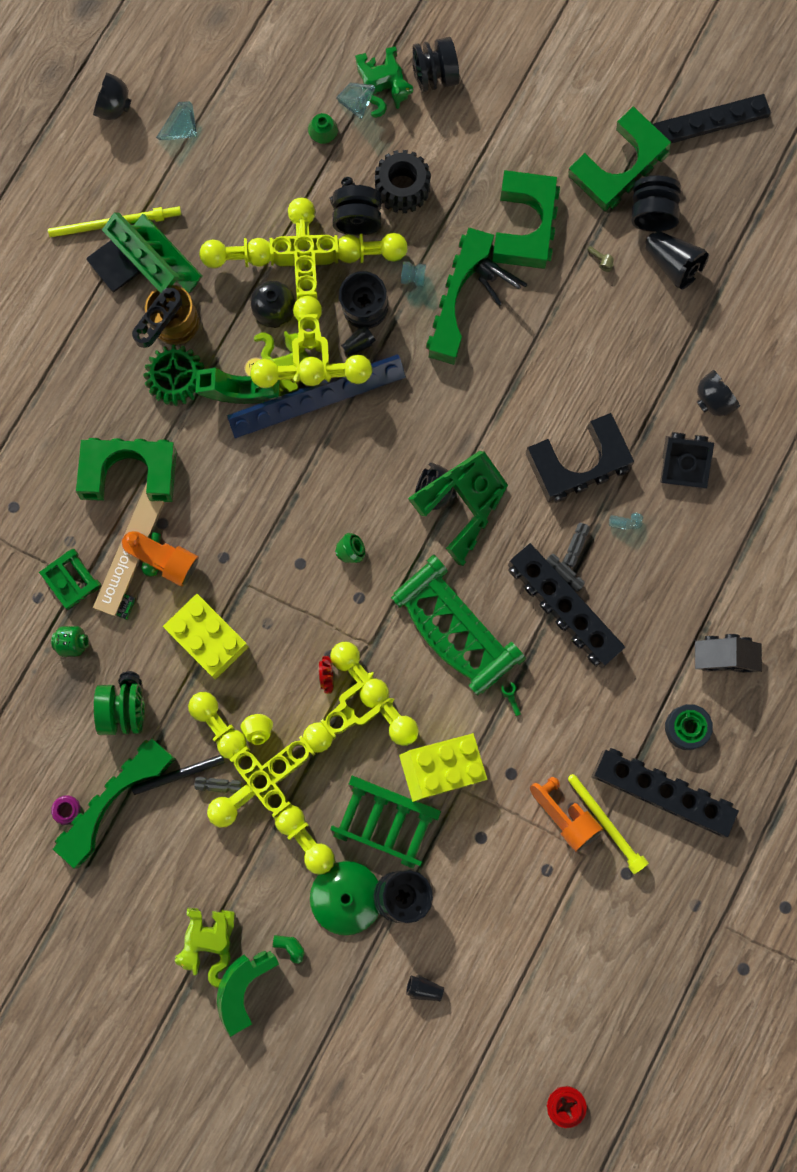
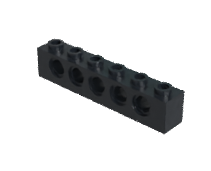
M531 543L509 561V573L516 580L520 578L525 584L524 589L530 596H536L541 602L539 604L540 607L547 614L551 613L557 619L555 623L563 632L566 630L573 637L571 640L574 645L579 649L583 648L589 654L587 658L595 667L599 665L602 669L625 648L623 643ZM535 568L539 576L535 578L530 577L527 574V569ZM544 585L552 586L554 594H545L542 587ZM566 602L570 606V611L566 613L560 611L558 604ZM576 619H581L585 622L586 628L584 630H579L575 627L574 621ZM598 637L602 643L601 647H593L590 643V638Z
M610 748L609 751H602L591 776L592 778L722 838L729 836L739 810L732 808L733 803L721 798L717 801L711 798V793L700 788L695 791L688 787L689 783L676 778L673 781L667 778V773L656 768L653 771L644 767L645 763L635 758H632L631 761L622 757L623 753L616 749ZM618 765H623L627 770L624 778H620L616 774V767ZM640 775H645L648 778L649 783L646 788H642L638 784V777ZM662 785L670 788L671 793L668 798H664L660 794ZM685 795L690 796L692 799V806L689 809L682 804V799ZM707 805L712 806L714 809V816L711 819L706 817L704 813Z

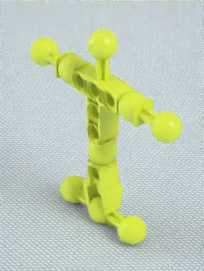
M297 198L290 203L287 212L290 221L296 225V236L269 238L270 243L263 238H255L247 243V238H244V246L226 247L222 242L214 239L208 240L201 245L199 252L200 260L208 268H219L226 263V260H245L246 267H249L248 262L253 266L261 267L267 265L270 261L271 266H274V264L278 266H295L297 301L294 304L293 312L298 320L299 333L298 338L292 341L293 365L277 366L270 359L257 360L251 368L250 376L258 387H273L278 380L293 379L295 384L301 381L307 386H316L323 380L330 382L333 377H346L347 380L354 384L365 383L370 378L373 369L370 361L365 356L354 355L350 356L345 363L329 364L328 341L325 337H321L319 326L322 307L319 300H317L315 265L338 263V259L344 263H354L360 259V263H363L364 255L382 254L388 261H399L406 255L408 250L407 242L402 235L390 233L381 241L363 242V234H360L359 238L348 234L341 236L339 239L337 235H334V237L330 235H310L309 224L315 218V207L309 199ZM306 329H312L313 331H311V332H306L305 330H306ZM304 348L308 350L315 348L316 351L322 353V361L316 357H307L299 363V353L304 352Z
M347 641L340 642L332 648L330 659L334 667L341 671H348L357 683L340 696V704L329 713L325 721L322 719L321 722L310 724L304 730L303 737H299L300 741L292 742L263 766L249 752L250 749L247 747V740L244 734L236 730L232 724L227 727L217 714L218 702L215 696L208 692H198L192 696L188 704V711L191 717L208 724L216 735L213 741L217 743L219 754L234 763L237 771L247 782L245 786L231 797H218L209 804L207 809L209 821L219 828L232 825L238 814L237 809L256 795L263 805L273 812L272 816L275 818L277 830L287 835L289 840L295 838L305 852L304 863L306 868L311 873L317 875L325 874L331 870L335 862V855L329 846L315 842L305 829L309 824L305 823L303 811L299 807L292 805L291 802H287L286 796L277 784L309 759L310 754L314 756L315 753L327 750L331 746L333 738H337L336 734L345 732L355 724L364 726L379 713L390 724L389 736L397 745L408 746L417 739L419 734V727L416 721L411 717L401 716L392 705L395 699L389 698L387 684L380 679L373 678L374 672L367 673L359 663L360 652L357 646ZM358 692L362 703L367 707L373 708L361 718L356 717L354 709L346 704ZM341 717L344 721L343 726L339 729L332 728L330 726L331 719ZM297 746L304 747L306 752L300 759L294 758L292 753L293 749ZM244 757L252 759V766L247 770L242 769L240 766V762ZM277 761H284L286 763V770L281 774H277L274 771V764ZM263 775L267 779V784L264 788L258 789L255 786V779ZM277 794L281 797L282 803L279 807L272 808L269 804V799L272 795Z

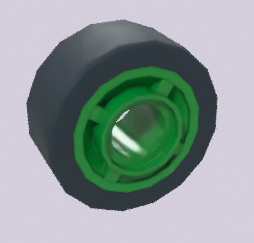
M685 704L674 709L668 715L665 722V732L668 740L675 747L682 750H694L704 746L710 740L713 732V722L710 715L702 707L695 704ZM686 721L693 724L694 731L692 733L685 731L684 723Z

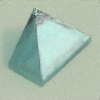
M349 83L336 99L362 120L375 87L369 84Z
M190 101L177 103L156 138L158 140L197 137L193 104Z

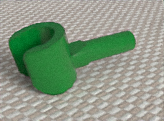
M510 682L513 691L510 693L505 692L502 685L501 693L503 697L508 698L515 716H518L521 712L514 696L516 688L514 683Z

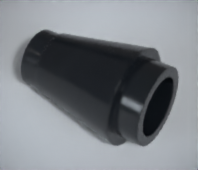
M364 326L363 328L359 327L341 346L347 355L350 356L373 346L372 343L376 339L368 327Z
M411 975L406 988V995L416 1000L440 1002L444 993V987L420 975Z

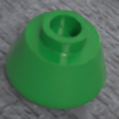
M321 113L317 114L310 121L308 133L311 139L317 143H329L337 136L338 126L332 117Z
M346 533L337 543L335 552L338 559L345 563H359L365 556V546L358 535Z

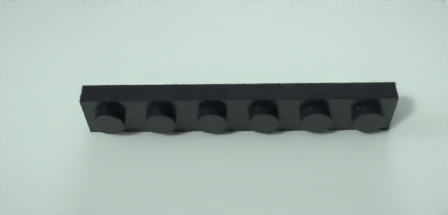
M765 94L653 123V125L672 144L768 118L771 111Z

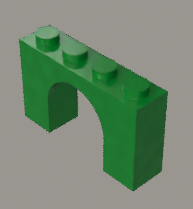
M634 106L617 121L616 131L634 147L637 153L638 160L630 170L620 174L608 173L602 170L586 153L569 167L568 176L605 212L610 207L612 209L615 208L626 192L630 193L633 191L636 181L642 176L647 177L653 171V166L658 161L663 162L670 154L671 142Z
M504 170L500 201L522 203L531 206L539 214L541 225L536 231L527 235L496 232L492 262L545 269L547 261L551 262L553 248L549 247V241H553L555 235V227H551L552 220H556L558 206H554V200L559 199L560 186H556L557 177Z
M89 438L88 440H81L76 484L77 495L80 500L104 501L105 479L110 467L123 459H136L148 467L146 494L149 501L173 502L177 453L174 442L160 439L157 442L144 439L124 441L120 438L111 440Z

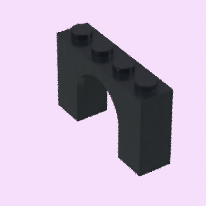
M612 413L590 421L587 427L599 454L598 464L587 472L576 473L563 467L549 439L527 447L526 457L547 502L552 500L555 503L566 499L569 493L574 491L576 494L581 493L589 488L588 485L595 482L597 485L607 482L612 475L622 476L630 471L634 460Z

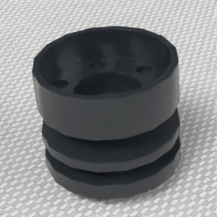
M451 37L436 39L434 51H432L428 42L423 43V51L419 43L413 44L412 66L421 92H427L429 84L432 90H436L438 78H440L444 88L459 84L458 59Z
M660 175L647 176L636 181L633 187L634 205L632 207L631 219L633 226L650 232H663L675 228L679 223L680 214L678 205L681 193L680 182L674 178Z
M358 271L349 275L342 282L339 289V301L346 320L357 328L367 326L368 329L378 326L386 318L389 311L387 290L383 281L376 274L368 271ZM365 301L369 302L365 305V307H362L361 304H364Z
M411 870L389 872L384 875L376 884L373 894L374 905L378 913L386 920L395 923L419 921L431 909L433 901L432 887L428 880L420 873ZM399 893L404 894V897L401 898V901L396 900V896H398Z

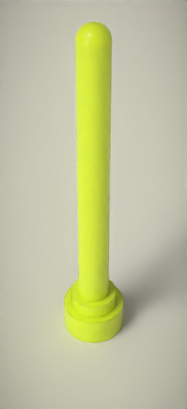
M574 774L568 777L569 783L627 857L628 868L633 875L647 866L649 862L646 858L633 851L577 776Z

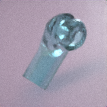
M633 513L631 519L611 515L609 526L624 530L639 529L643 525V516L639 513Z

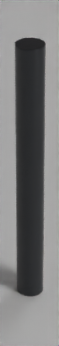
M218 755L131 786V789L135 796L224 764L225 760L222 755Z

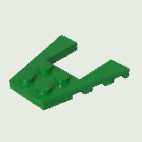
M478 451L408 498L420 516L426 517L452 487L456 490L474 515L472 520L446 548L454 561L461 566L465 565L466 561L464 559L469 550H473L477 543L476 537L480 530L486 527L488 523L487 518L491 510L496 509L508 487L507 482L485 451Z

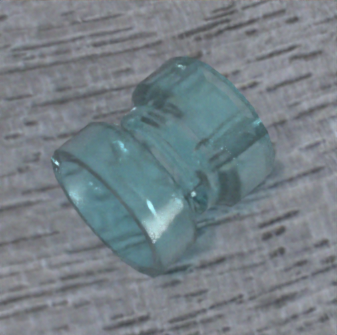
M404 261L401 284L408 285L414 282L416 286L423 287L426 264H418L416 267L411 262Z

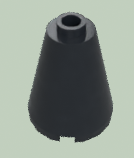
M661 231L651 233L645 241L648 253L674 285L682 290L696 280L693 276L697 271L702 272L708 262L709 253L705 249Z

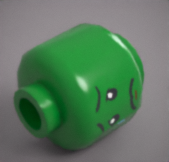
M62 626L53 633L51 645L53 650L61 657L81 656L84 650L88 648L89 637L79 626Z

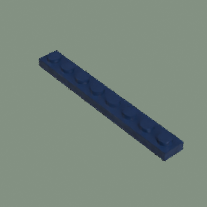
M397 354L372 363V375L362 384L351 383L346 377H333L330 382L324 380L319 385L308 386L229 414L227 419L234 438H239L406 378L401 358Z

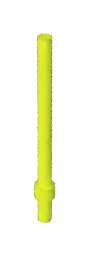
M180 206L166 209L159 207L153 208V211L125 215L123 217L129 224L137 222L142 214H145L150 220L159 222L165 221V218L180 216L182 213ZM110 218L49 228L48 234L51 238L103 229Z

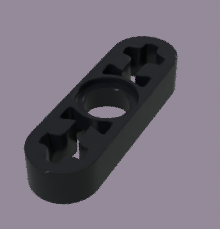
M175 288L164 289L135 326L132 336L139 347H150L180 309L182 298L178 290ZM173 297L175 298V300H176L175 302L170 301V302L168 303L167 300H166L167 298H170V299H172ZM161 313L164 315L162 321L158 323L151 321L154 314ZM141 333H142V334H146V333H147V334H148V337H147V338H145V337L140 338L139 335H140Z

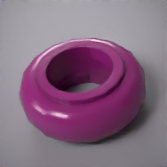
M70 795L57 798L51 807L53 819L61 825H70L74 818L81 813L79 801ZM68 803L72 806L73 812L69 817L64 818L60 814V808L63 804Z

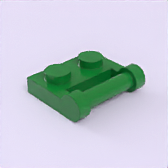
M75 549L67 551L39 572L66 610H69L102 586L98 579L95 580L78 558L79 554ZM70 562L87 584L82 589L64 565Z

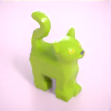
M266 332L258 333L254 336V341L265 342L261 352L262 359H270L277 366L293 365L292 341L298 338V334L284 332L285 344L291 354L274 359L270 356L274 349V339L270 334ZM305 348L304 352L299 353V363L304 358L309 357ZM291 379L280 380L279 397L299 390L297 384L292 382Z
M187 908V916L190 917V923L185 933L184 949L176 955L175 964L185 970L192 971L193 975H197L200 965L199 951L219 954L220 961L214 964L208 972L210 984L215 988H219L221 979L218 978V973L227 968L230 962V935L234 928V911H212V918L215 920L214 926L203 927L199 908Z

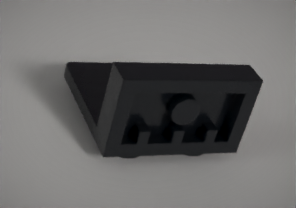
M112 240L86 258L90 266L112 292H116L141 273Z

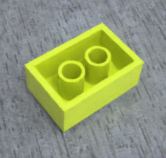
M198 594L190 599L163 625L168 633L215 680L249 648L247 643Z
M474 733L412 749L399 755L412 802L487 780Z

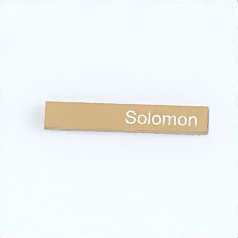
M147 483L125 534L136 531L148 538L151 537L165 502L149 501L146 494ZM122 541L93 606L95 610L116 617L123 597L127 593L140 562L139 559L124 551Z

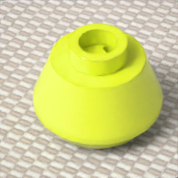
M254 714L246 717L241 723L240 728L247 741L254 745H261L269 739L273 722L266 715Z

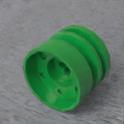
M123 684L119 695L115 685H97L94 693V723L97 734L100 736L116 735L119 724L123 734H129L130 729L133 734H141L145 718V702L140 684H132L130 689L127 684Z

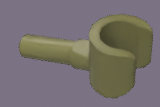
M589 246L587 251L601 260L599 267L605 272H610L614 265L613 257L609 254L603 255Z

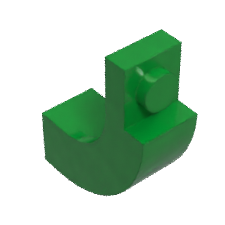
M217 368L196 371L195 393L212 400L235 404H259L265 402V399L279 397L280 380L273 387L260 388L252 381L251 376L231 375Z
M263 951L256 954L251 962L245 955H242L229 966L221 979L217 992V1010L224 1029L230 1037L252 1025L244 1007V994L248 985L256 977L279 965L276 956L271 951Z

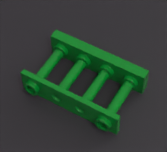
M114 212L102 229L160 293L166 288H171L175 282H178L188 293H191L203 277L145 214H142L134 225H130L120 213Z
M352 775L348 785L353 787L351 790L353 794L340 827L337 828L332 825L330 830L335 832L333 837L346 842L348 837L401 858L400 864L413 869L415 865L421 866L422 861L415 859L428 824L432 823L433 819L438 821L442 811L417 801L412 802L410 798ZM367 792L375 796V804L362 837L348 832L361 797L365 796ZM389 801L397 804L396 809L398 811L386 842L382 846L370 840L383 807ZM414 811L419 813L418 818L420 821L408 852L404 855L394 851L393 848L406 814Z

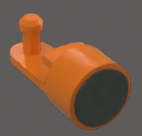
M136 531L128 532L122 539V547L126 553L163 572L162 577L181 587L188 582L199 561V556L181 546L174 548L167 543L161 545Z
M549 778L548 782L543 786L538 783L532 784L530 791L533 797L562 830L561 836L575 852L584 849L602 833L603 828L589 811L584 812L577 803L572 804L568 809V814L574 820L572 822L550 797L549 793L560 787V782L557 778Z

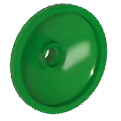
M351 861L334 863L329 872L318 875L313 882L310 891V906L314 917L322 927L334 934L354 935L366 930L379 915L374 905L373 897L378 879L367 867ZM343 894H348L350 896L349 903H343L341 901V896Z

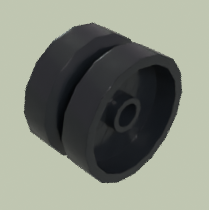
M349 185L335 190L333 193V228L337 232L360 236V234L369 235L375 233L381 228V193L377 189L364 185Z

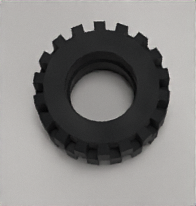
M396 150L393 151V155L389 153L385 155V160L381 159L379 167H376L375 189L381 193V204L385 203V208L388 210L393 208L395 213H398V210H402V214L407 213L409 209L411 212L416 211V206H423L424 200H427L430 193L431 173L427 163H424L423 157L417 158V153L413 151L411 154H408V150H403V153H399ZM397 176H407L415 183L407 188H398L391 183V180Z

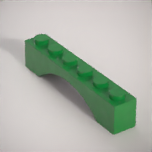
M469 227L466 235L462 234L459 242V248L462 249L460 255H455L452 268H455L453 275L449 274L446 282V288H449L447 296L442 295L439 308L442 311L440 316L436 315L432 328L436 330L434 336H429L426 349H429V358L452 365L455 364L462 339L455 316L456 299L467 279L489 257L493 245V234Z
M152 738L150 741L145 740L137 749L139 753L133 759L129 758L121 766L123 771L117 777L113 776L105 784L106 790L100 796L97 794L88 803L90 808L84 814L80 813L74 818L71 823L73 827L67 833L65 831L62 832L55 840L56 846L53 850L73 869L80 868L95 851L99 825L113 801L131 786L147 779L162 776L176 760L156 740Z

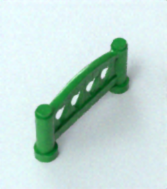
M433 554L426 560L427 564L393 593L394 595L391 599L399 608L402 606L407 608L412 621L427 644L448 665L471 680L468 686L478 696L489 689L516 664L520 665L523 663L526 657L513 642L508 643L505 647L498 642L442 579L448 573V570ZM438 597L434 612L430 616L425 615L424 609L417 606V602L420 599ZM453 614L449 631L441 633L439 626L433 624V618ZM469 631L465 648L462 651L456 650L454 644L448 641L450 634ZM485 649L481 664L476 669L470 666V661L464 659V653L467 651Z

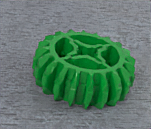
M173 344L171 350H168L164 346L163 353L156 350L155 354L157 357L149 356L151 364H145V369L148 371L143 374L147 380L145 385L147 388H150L149 393L152 396L156 395L157 401L164 399V403L168 405L172 400L174 406H177L178 400H181L186 405L187 401L185 398L195 399L193 393L196 391V371L203 370L205 368L204 364L199 362V355H194L192 349L186 351L185 346L182 345L177 350L176 345ZM178 361L189 364L193 370L180 367ZM169 362V365L166 368H162L165 364ZM176 368L177 373L179 375H177V377H175L173 381L171 375L173 376V373H175ZM157 381L169 383L171 390L161 387ZM184 382H189L186 386L180 389V386Z

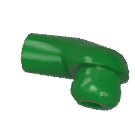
M274 935L273 948L286 949L291 956V962L295 964L303 961V956L305 955L304 948L295 937Z

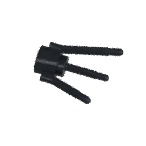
M489 258L485 259L476 271L480 275L478 280L486 287L499 306L501 301L488 283L489 280L493 282L499 276L517 289H520L521 285L527 287L526 282L502 269Z

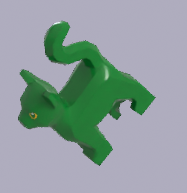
M396 46L386 48L384 65L376 66L375 57L366 63L368 60L366 53L355 55L357 70L363 79L365 97L369 103L378 106L377 110L371 112V116L374 118L381 117L387 110L386 103L383 99L374 96L375 93L392 88V97L396 108L399 109L400 102L406 100L414 91L413 85L403 79L402 69L396 61Z

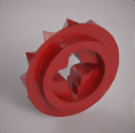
M322 656V661H319L321 690L324 689L325 694H331L334 687L333 665L329 656Z
M570 1086L557 1087L549 1095L546 1104L550 1119L562 1128L577 1126L586 1115L587 1105L584 1096L577 1089ZM562 1097L568 1103H573L570 1107L571 1116L565 1110H559L563 1106Z

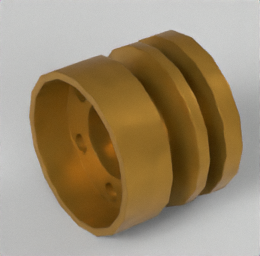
M173 285L171 288H175L180 293L182 306L158 338L167 344L179 345L186 343L194 337L198 331L200 320L188 292L177 285ZM157 289L148 296L145 312L148 311L160 295ZM173 297L172 299H170V298H167V299H166L168 303H169L170 301H173V302L176 301L174 297ZM156 313L152 316L151 321L158 323L162 321L164 315Z

